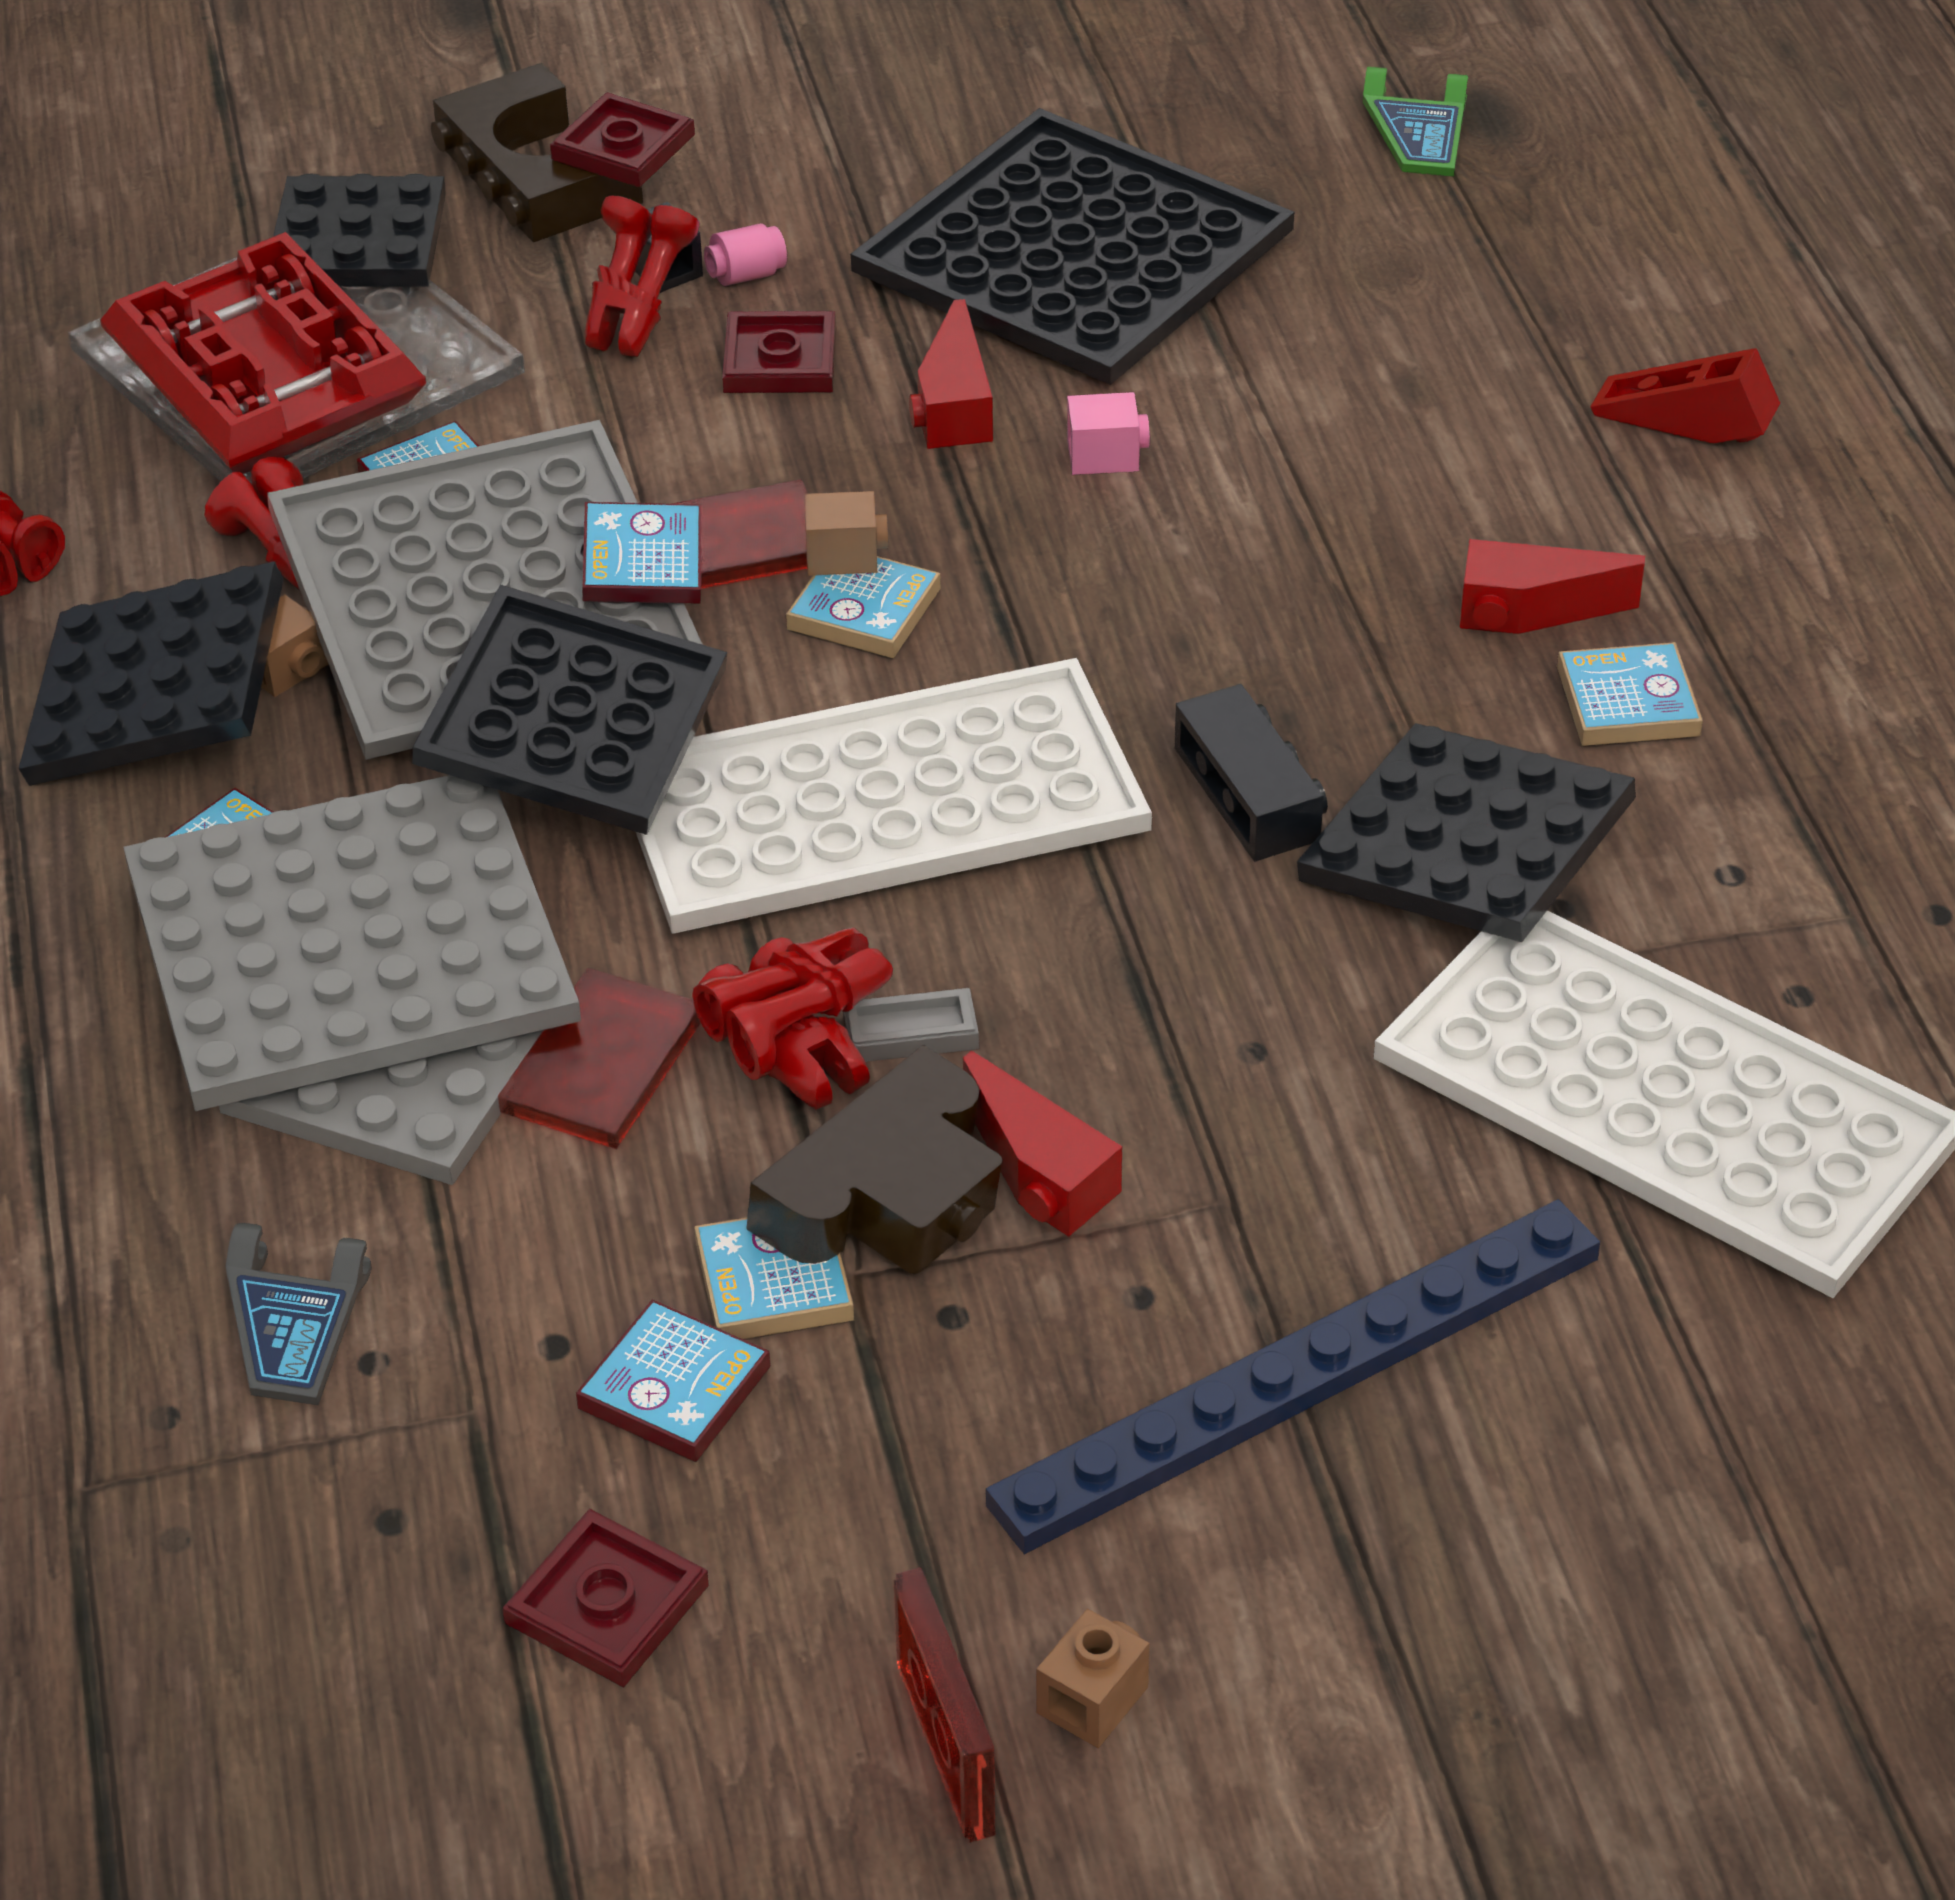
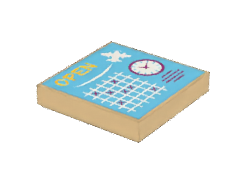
M877 556L878 573L813 575L786 613L787 630L894 658L941 589L940 573Z
M1676 642L1559 652L1557 669L1582 746L1697 737L1701 735L1703 720Z
M747 1218L694 1226L695 1240L714 1327L741 1339L854 1320L853 1302L840 1253L828 1261L816 1264L801 1263L790 1259L746 1229Z

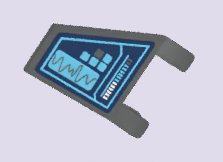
M238 1223L233 1228L225 1267L251 1395L319 1405L357 1295L368 1281L372 1270L370 1258L364 1256L367 1250L366 1241L353 1238L340 1239L335 1251L330 1281L260 1271L268 1255L266 1243L260 1241L263 1234L262 1226Z

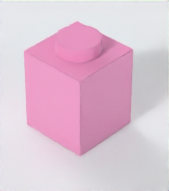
M1134 392L1067 396V443L1072 475L1139 471L1140 448H1149L1150 435L1148 415H1138Z

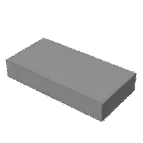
M970 988L863 999L849 1012H843L844 1026L847 1028L852 1042L860 1051L865 1062L909 1057L922 1045L927 1046L938 1054L979 1049V1032Z

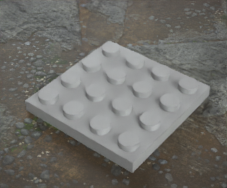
M560 1026L220 1105L219 1110L220 1113L453 1185Z

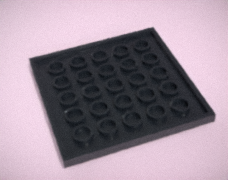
M1038 108L850 254L851 271L945 313H948L954 300L965 299L973 325L1111 385L1294 230L1295 212Z

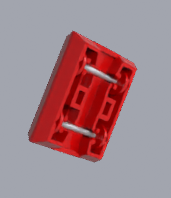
M286 232L239 250L236 261L174 286L166 281H162L115 300L100 319L101 327L233 472L240 471L242 474L251 471L253 465L259 459L284 457L408 404L426 384L425 376Z

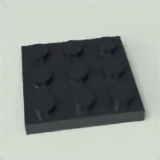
M312 173L300 176H287L273 237L286 232L339 287H429L446 196L444 176H425L416 173L405 176H372L364 173L353 176H320Z

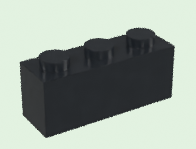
M1242 684L1176 703L1174 749L1253 861L1256 862L1312 844L1321 834L1322 814H1325L1328 809L1326 793L1320 781L1316 778L1311 779L1299 763L1297 752L1292 743L1283 741L1274 729L1266 708L1262 704H1256Z

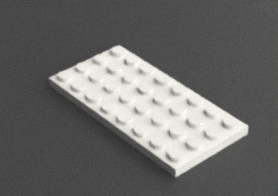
M1077 658L693 737L648 834L645 835L638 832L636 834L671 933L674 934L1151 831L1152 812Z
M1546 911L1523 942L1481 931L1375 1040V1060L1831 1298L1836 1296L1955 1150L1954 1110L1549 911Z

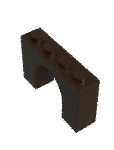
M542 63L433 100L435 121L431 123V133L437 148L441 152L446 151L457 163L461 173L464 176H470L481 188L485 198L488 201H494L505 213L509 223L514 227L518 226L533 243L602 218L601 207L605 197L621 196L639 204L643 203L642 186L636 187L551 160V155L535 156L513 151L524 145L561 133L569 127L566 87Z

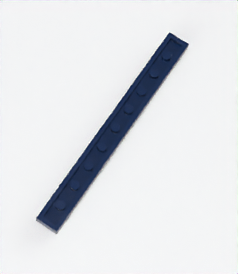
M1557 1199L987 1487L986 1507L1025 1555L1597 1261L1600 1241Z

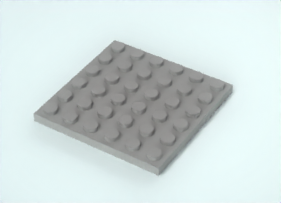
M600 420L267 493L270 514L306 607L311 612L315 621L318 638L366 760L413 749L417 738L500 584L702 644L684 603L593 602L582 600L585 502L638 503Z
M448 775L411 784H399L389 789L357 796L340 797L329 802L293 810L276 811L266 816L234 823L216 824L202 830L165 838H153L146 842L123 847L195 1111L581 1021L578 997L497 789Z

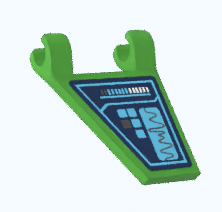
M1367 67L1363 104L1402 172L1454 176L1467 99L1468 75L1448 74L1445 100L1433 101L1387 97L1385 87L1387 68Z

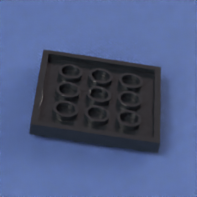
M275 561L252 567L240 566L230 572L201 579H185L172 586L146 592L135 591L121 598L91 605L80 604L60 612L19 765V771L28 785L32 786L251 736L284 581Z
M500 584L413 746L412 764L647 835L724 674L728 652Z
M1415 723L1298 859L1299 881L1523 942L1636 798L1635 778L1610 772L1603 768L1590 767L1554 758L1547 754L1533 753L1497 744L1491 740L1477 739L1445 731L1435 726Z

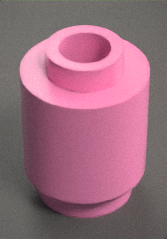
M760 223L713 234L710 238L709 246H706L704 249V261L709 275L712 278L717 277L723 286H729L773 276L776 269L785 267L787 250L780 230L776 226L766 227Z

